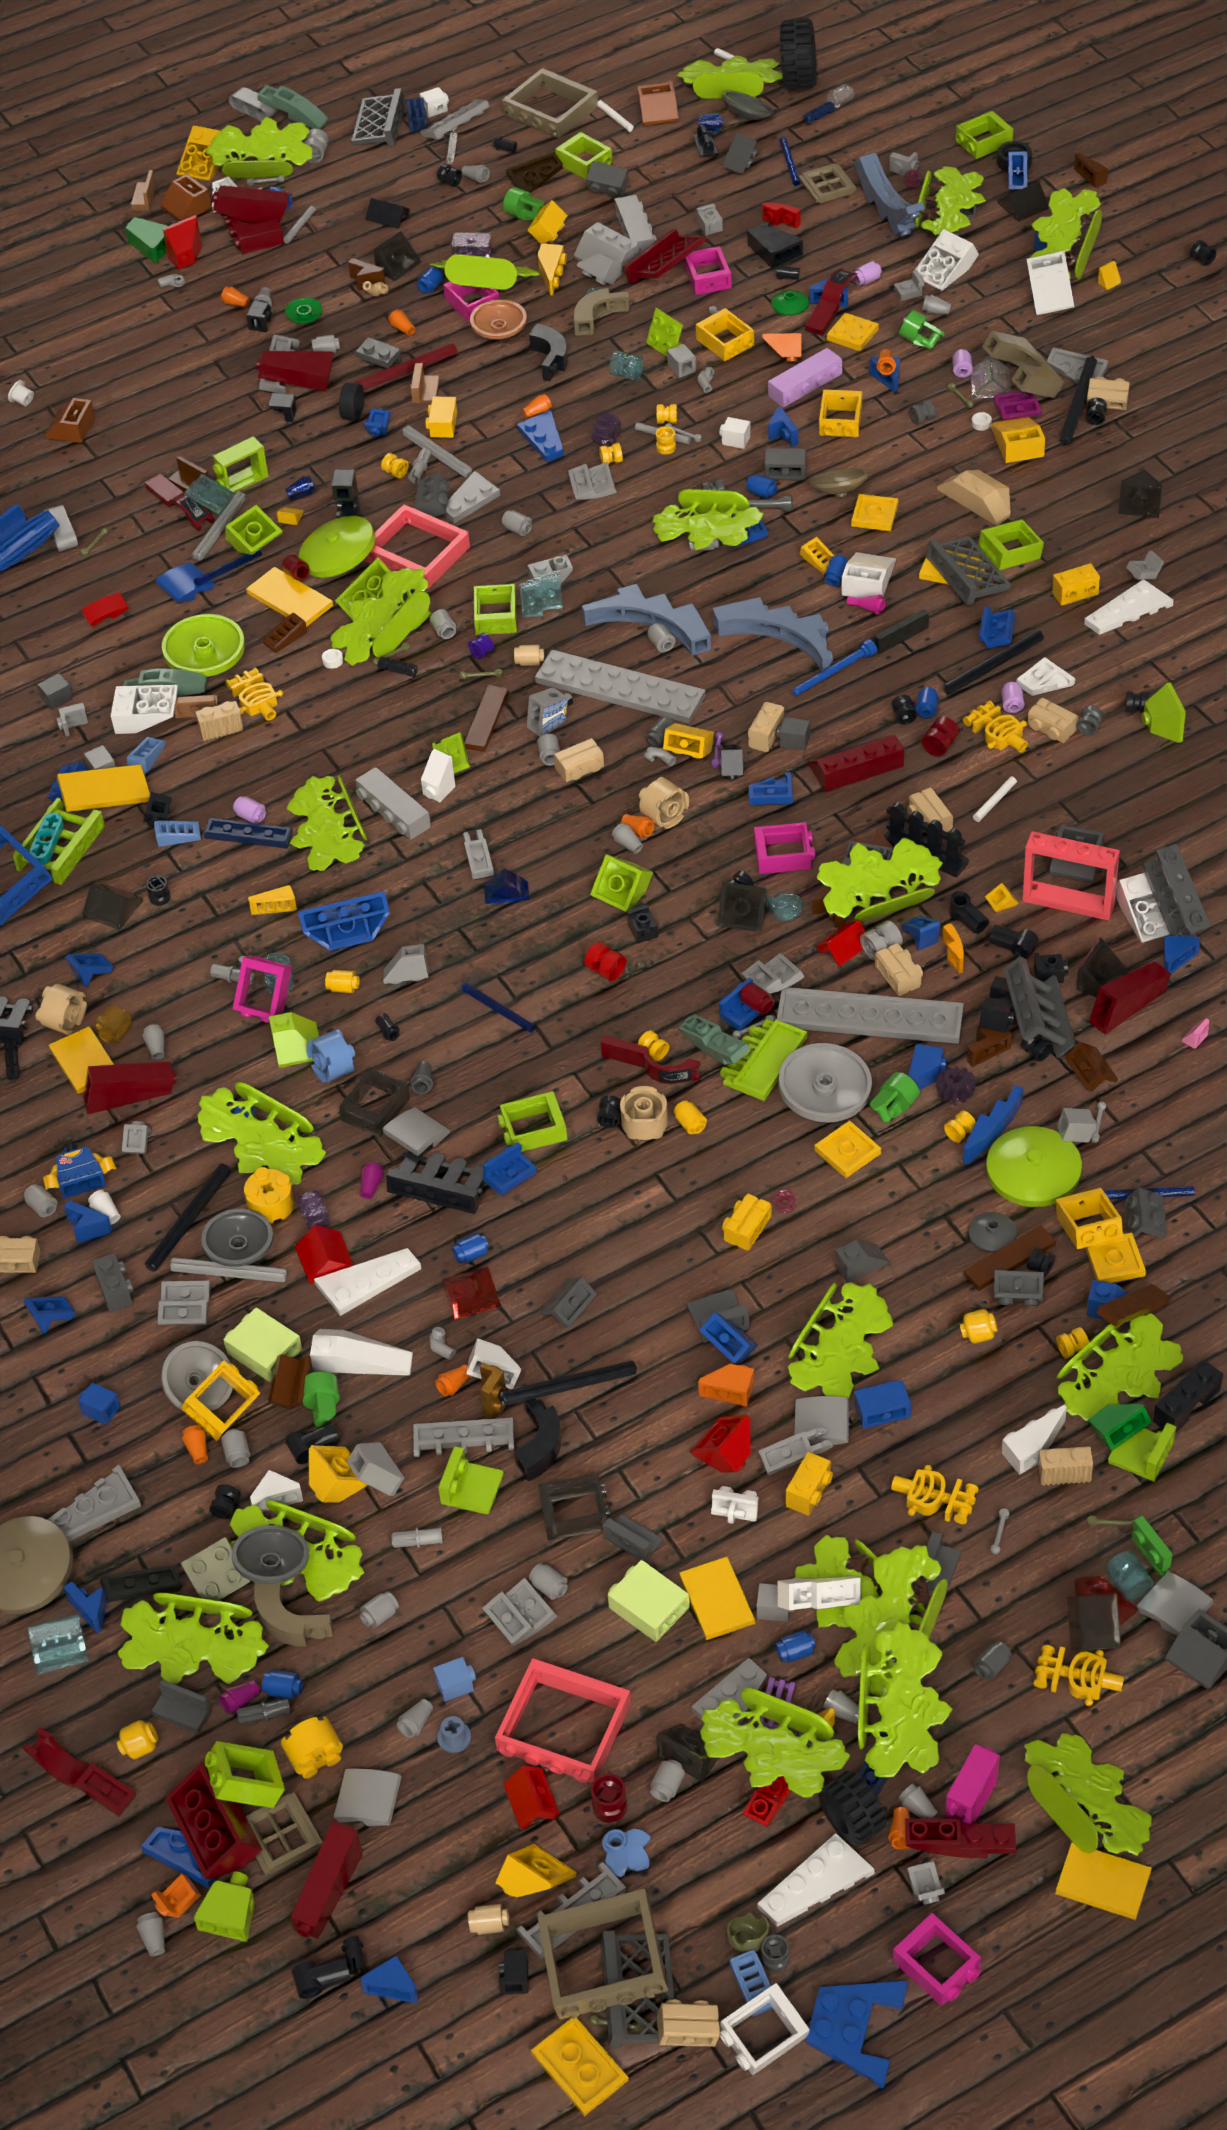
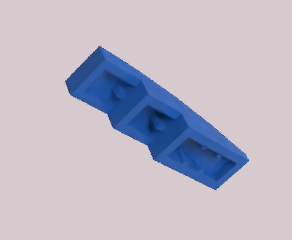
M1014 1085L1007 1102L997 1100L990 1116L980 1114L964 1147L963 1163L969 1164L1000 1137L1011 1123L1022 1104V1087Z

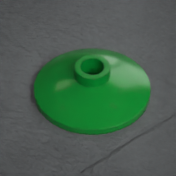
M796 290L781 291L774 295L771 300L772 309L778 314L785 316L801 314L809 306L808 297Z
M313 298L296 299L290 302L285 309L286 317L295 323L315 321L323 312L322 304Z

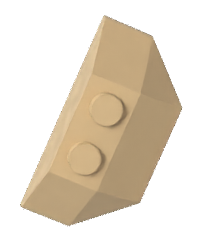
M966 470L951 476L937 486L938 491L996 526L1010 517L1009 488L980 470Z

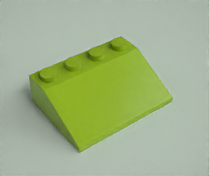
M377 558L335 601L353 620L349 614L351 603L358 600L364 601L366 598L373 596L376 599L383 596L382 582L386 573L392 572V570ZM408 592L403 594V600L406 602V599L409 598ZM428 610L411 631L417 629L432 613Z

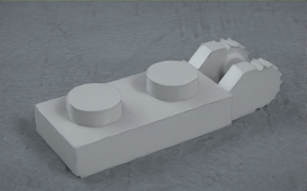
M476 830L477 840L471 841L468 832H463L464 846L472 879L494 876L486 839L483 838L482 830Z
M819 1426L807 1432L803 1431L759 1450L767 1474L770 1476L802 1462L807 1452L821 1454L832 1448L833 1445L830 1440L822 1441L811 1446L809 1441L824 1436L827 1433L826 1428Z

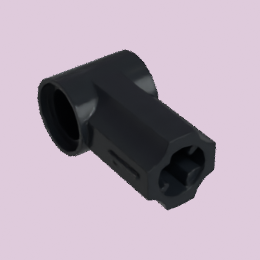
M957 891L953 893L950 898V917L961 921L973 933L980 934L989 925V919L970 902V896L966 892Z
M994 925L989 937V943L1009 949L1016 957L1021 956L1024 959L1029 957L1038 941V936L1029 929H1022L1018 932L1000 925Z
M327 1423L307 1433L304 1431L294 1432L286 1440V1444L297 1464L309 1462V1448L311 1445L333 1446L340 1443L336 1429L331 1423Z
M344 1955L317 1964L312 1961L302 1962L292 1969L297 1993L301 1999L316 1997L324 1988L351 1980Z

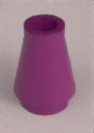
M366 1163L361 1168L359 1195L364 1199L373 1198L384 1176L383 1168L379 1164Z
M251 1680L223 1690V1694L219 1696V1701L226 1713H237V1710L243 1708L252 1698L258 1695L260 1690L255 1681Z

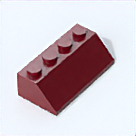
M889 735L810 760L808 765L823 790L828 792L904 767V748L896 735Z
M201 1762L165 1797L205 1879L209 1880L242 1869L263 1850L240 1804L215 1798L205 1763Z

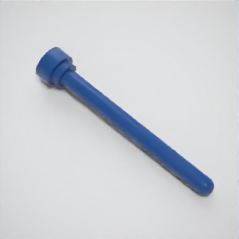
M871 639L862 642L859 650L792 690L793 695L798 696L862 657L870 658L877 654L875 643Z

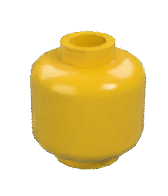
M986 1309L965 1314L963 1318L964 1323L960 1324L963 1338L968 1337L973 1344L993 1339L995 1332L998 1331L993 1313H989Z
M137 1720L120 1730V1740L117 1741V1746L122 1755L127 1754L130 1758L136 1760L156 1748L158 1735L150 1722L146 1723L143 1720Z

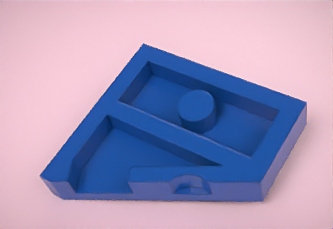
M791 772L785 773V778L776 781L772 777L763 782L749 785V805H784L793 803Z

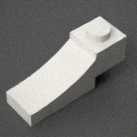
M857 1576L821 1579L795 1578L778 1581V1607L786 1610L803 1608L823 1609L859 1604L861 1600L860 1577Z

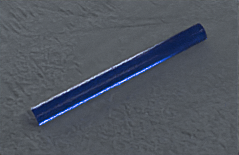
M782 137L779 141L793 185L799 186L800 180L787 139Z
M259 549L252 555L245 554L195 578L194 583L196 586L204 584L262 556V551Z
M467 983L462 986L463 992L530 1033L535 1030L536 1025Z
M1194 1186L1146 1188V1190L1161 1194L1163 1197L1194 1196ZM1136 1189L1103 1191L1109 1200L1126 1199Z

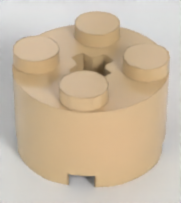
M659 777L639 793L641 814L649 817L655 824L666 829L677 825L684 817L682 815L684 808L688 809L689 806L688 794L664 777Z
M55 984L52 987L47 986L42 994L43 1001L36 1013V1020L40 1021L41 1025L70 1035L75 1032L71 1030L74 1025H80L84 1018L87 1002L83 1001V997L86 996L83 992L61 984Z
M639 1086L631 1089V1093L622 1097L620 1102L621 1123L627 1137L638 1140L661 1138L668 1125L667 1100L665 1096L658 1093L657 1089L653 1087Z

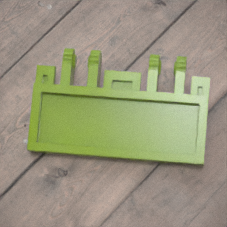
M766 1019L762 1028L755 1025L750 1027L748 1032L752 1037L745 1035L742 1041L746 1042L751 1050L735 1064L729 1062L727 1065L730 1069L727 1067L721 1069L720 1075L725 1078L723 1085L765 1101L778 1082L780 1068L784 1060L792 1052L801 1048L807 1039V1031L777 1019L775 1021Z

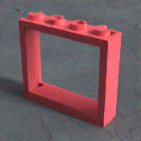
M403 505L375 532V544L363 561L372 564L379 558L392 571H399L408 567L413 571L418 568L424 569L423 577L428 581V590L470 548L469 532L418 511L415 508ZM406 523L451 542L426 568L382 549Z
M1031 831L1025 851L1022 902L1109 921L1115 906L1120 850ZM1038 854L1107 869L1105 896L1033 881L1034 855Z
M532 1658L496 1734L497 1751L507 1757L515 1756L523 1759L526 1763L533 1766L541 1765L547 1767L556 1774L564 1773L573 1776L579 1782L592 1783L600 1775L630 1708V1691ZM537 1682L616 1709L591 1765L512 1738Z

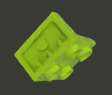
M1166 1423L1163 1431H1158L1157 1433L1145 1428L1114 1449L1108 1458V1463L1155 1481L1174 1444L1176 1426Z
M454 1446L438 1487L441 1504L488 1515L502 1482L504 1472L499 1469L468 1463V1459H465L464 1448Z

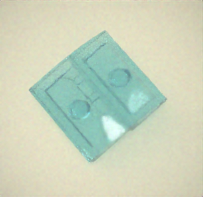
M201 474L196 481L192 482L184 495L219 515L236 493Z
M560 572L538 576L520 584L523 618L543 616V610L563 608Z
M78 1614L28 1628L37 1675L88 1661Z

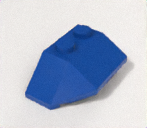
M385 891L299 911L298 915L303 934L327 950L333 951L373 941L390 911Z

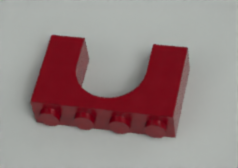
M220 213L224 219L225 226L228 227L230 237L233 238L235 248H239L242 255L284 244L282 228L277 218L261 223L247 224L242 220Z

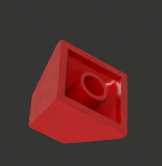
M194 215L163 228L168 259L174 266L180 270L194 264L202 248L197 216Z
M749 1416L719 1417L690 1453L721 1473L738 1472L744 1467L745 1460L751 1454Z

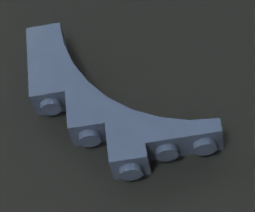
M876 153L859 157L854 164L868 204L875 203L881 221L888 219L894 237L898 235L905 237L912 234L911 231L916 227L914 219L920 217V213L925 209L923 202L910 204L898 195L887 179Z
M633 584L617 589L618 595L582 605V617L585 626L614 621L635 622L649 626L659 623L664 625L687 648L692 656L711 650V635L693 603L673 609L665 594L645 599L638 585Z
M760 597L713 608V624L718 636L732 634L770 636L788 642L804 651L817 664L821 672L829 668L830 663H833L832 652L827 650L826 634L829 633L828 624L822 620L820 614L798 618L797 613H793L790 605L768 610L767 605H763Z

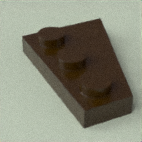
M552 152L506 169V175L515 187L531 193L562 170L563 163L556 153Z

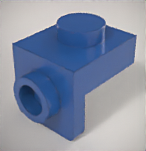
M371 408L368 422L364 421L363 424L367 433L372 436L386 435L391 412Z

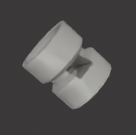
M311 129L305 138L304 143L312 147V158L307 159L310 163H318L323 159L329 142V137L323 130Z
M889 920L878 925L876 929H871L860 936L861 946L866 955L872 960H875L877 951L884 948L888 949L889 946L896 943L901 946L903 943L899 929Z

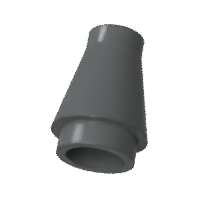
M427 1061L418 1063V1067L410 1081L413 1091L418 1094H426L433 1087L431 1064Z

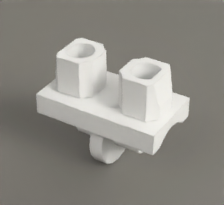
M721 1486L719 1490H713L711 1514L728 1517V1523L734 1524L735 1518L756 1522L759 1497H757L755 1491L746 1490L743 1494L733 1493L734 1490L726 1486Z

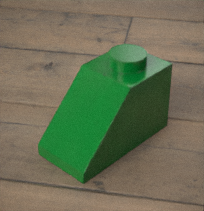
M1142 1403L1107 1405L1088 1419L1094 1435L1111 1452L1152 1423Z

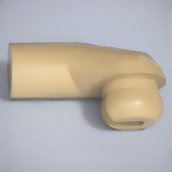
M366 281L363 284L364 290L372 296L386 294L389 290L388 285L383 282L372 284Z

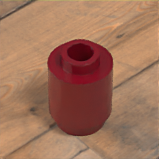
M288 555L282 562L283 571L295 580H304L308 577L310 572L309 566L298 556Z
M755 983L746 984L740 991V1001L757 1013L767 1014L774 1005V999L771 994Z

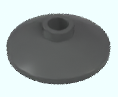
M997 1212L983 1213L975 1217L970 1223L969 1238L977 1248L983 1251L996 1252L1016 1240V1226L1004 1214Z

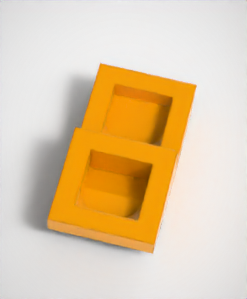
M949 923L943 926V942L947 946V960L960 974L963 972V945L956 929Z

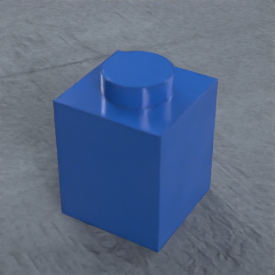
M91 1383L87 1390L80 1394L78 1400L82 1415L106 1426L120 1408L117 1394L95 1383Z

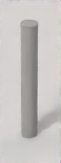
M310 206L283 238L285 243L288 244L316 211L314 206Z
M638 422L635 425V430L655 436L657 429H659ZM675 433V441L687 445L690 444L691 437Z

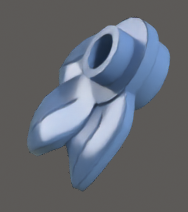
M618 1829L609 1831L602 1841L603 1849L607 1853L605 1859L606 1866L618 1878L624 1876L627 1868L634 1871L647 1869L649 1867V1858L643 1847L648 1844L651 1837L639 1829H632L627 1832ZM619 1842L621 1845L613 1847L612 1843Z

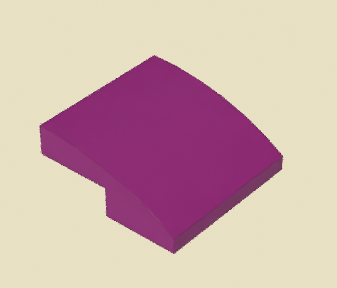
M1016 391L996 394L993 397L996 410L1003 421L1037 416L1042 413L1038 399L1034 397L1033 393Z

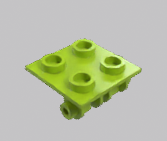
M655 308L646 343L667 356V350L682 345L678 341L683 324L660 309Z

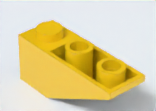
M541 244L538 253L539 271L550 295H553L555 288L559 287V276L563 274V265H566L567 254L564 253L563 245Z

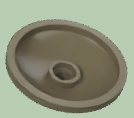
M839 469L811 477L809 485L822 493L843 497L847 495V492L855 490L863 484L869 475L865 469Z

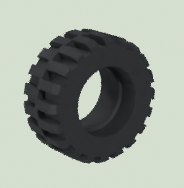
M809 18L784 20L780 24V51L785 88L788 90L813 88L817 82L816 44L813 22Z

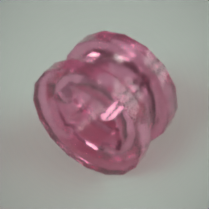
M909 170L905 173L904 183L906 186L913 188L920 185L921 173L919 171Z
M785 1190L775 1195V1208L778 1212L789 1214L795 1210L796 1199L792 1192ZM782 1200H787L789 1204L784 1205Z

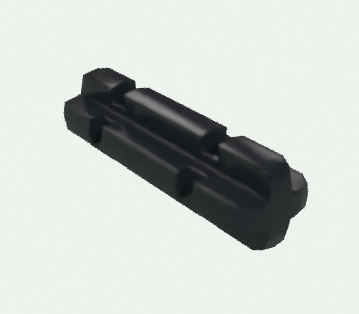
M384 656L380 657L378 661L380 669L387 670L389 668V671L403 675L407 673L406 675L415 677L418 672V667L415 664L409 663L407 665V662L395 659L389 660L390 658Z
M12 1040L4 1044L5 1065L7 1067L6 1075L9 1080H17L19 1078L18 1049L16 1042Z

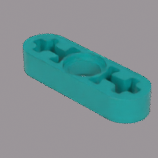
M50 813L43 818L29 851L42 865L50 861L64 828L62 817L58 813ZM44 837H52L50 841H41Z

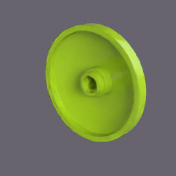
M345 516L323 524L307 537L300 548L299 558L308 564L309 575L313 577L326 578L342 574L357 566L368 556L375 544V531L368 520L359 516Z
M215 614L195 615L179 621L167 631L162 641L163 657L171 669L187 670L207 677L218 675L233 667L241 659L245 650L244 635L239 625L227 617Z
M1028 1126L1013 1129L1000 1136L993 1143L987 1155L986 1172L994 1190L1008 1201L1027 1207H1045L1056 1204V1199L1070 1196L1080 1182L1082 1160L1076 1146L1071 1141H1063L1059 1132L1044 1127Z

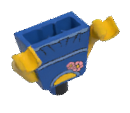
M69 1143L64 1147L65 1153L56 1157L57 1164L52 1167L50 1174L43 1177L45 1190L60 1187L62 1197L66 1199L105 1187L103 1174H106L111 1169H116L113 1158H103L97 1153H91L88 1147L78 1149L77 1144Z

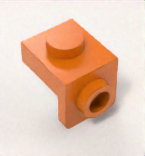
M181 1874L163 1893L154 1891L151 1896L156 1901V1909L163 1916L169 1915L180 1918L201 1894L190 1878L185 1874Z

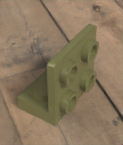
M228 1536L181 1563L202 1599L219 1601L250 1582V1580L240 1575L233 1566L232 1542Z

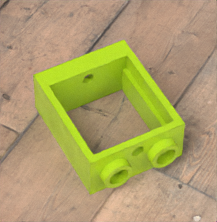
M991 111L957 125L955 139L968 153L978 159L997 151L1002 144L1013 141V128ZM987 131L993 134L980 141L973 138Z
M582 132L555 149L556 155L563 163V168L585 180L593 161L608 165L613 164L612 149ZM586 151L594 157L586 162L577 156Z
M254 436L213 456V469L217 476L216 485L220 491L223 490L228 496L269 477L264 446ZM250 456V467L228 477L226 467Z
M1021 519L981 530L978 546L999 570L1039 560L1044 542ZM1018 540L1023 546L1007 550L1002 543Z
M515 584L474 586V624L476 635L481 633L486 635L517 633ZM510 603L511 612L481 614V604Z
M553 1091L500 1105L501 1114L497 1115L500 1129L505 1128L506 1132L503 1133L506 1146H513L519 1142L522 1145L521 1152L567 1140L566 1124ZM548 1112L552 1127L515 1136L511 1125L512 1121Z
M216 1741L211 1751L205 1757V1766L208 1769L210 1784L213 1787L216 1799L274 1808L285 1790L274 1751ZM230 1767L254 1771L256 1780L232 1776Z

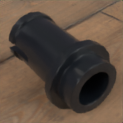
M503 136L495 137L493 147L496 150L502 149L515 153L517 142L503 139Z
M782 264L777 266L776 277L780 280L782 278L799 280L800 268L783 267Z
M383 1013V1017L381 1014L377 1016L375 1023L383 1032V1037L389 1041L396 1040L400 1035L399 1027L392 1023L387 1014Z
M357 1936L344 1939L341 1947L342 1951L346 1953L349 1974L351 1975L359 1974L358 1969H360L361 1973L367 1970L361 1949L363 1942Z

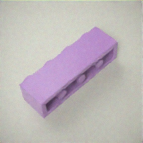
M828 348L820 351L769 380L768 397L784 408L842 374V358Z

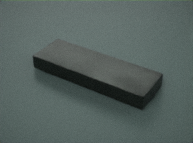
M925 609L875 635L877 653L880 655L928 629L929 613Z
M175 1565L102 1576L100 1580L107 1603L150 1596L156 1593L180 1591L182 1587Z

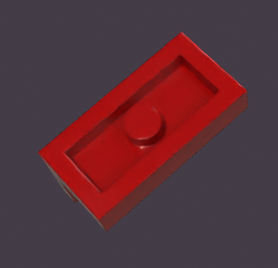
M859 920L850 921L817 944L816 947L820 953L830 952L837 966L840 967L863 950L860 936L866 933Z
M523 1765L503 1783L520 1829H526L537 1818L554 1819L560 1814L542 1768Z

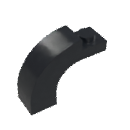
M536 324L529 334L530 350L548 355L542 363L543 380L550 382L553 376L558 373V370L565 372L567 368V345L564 337L557 330L549 326Z
M536 1398L524 1401V1409L538 1428V1432L530 1442L514 1450L515 1463L528 1482L540 1476L552 1466L561 1447L560 1422L556 1409L553 1405L546 1408L543 1401Z

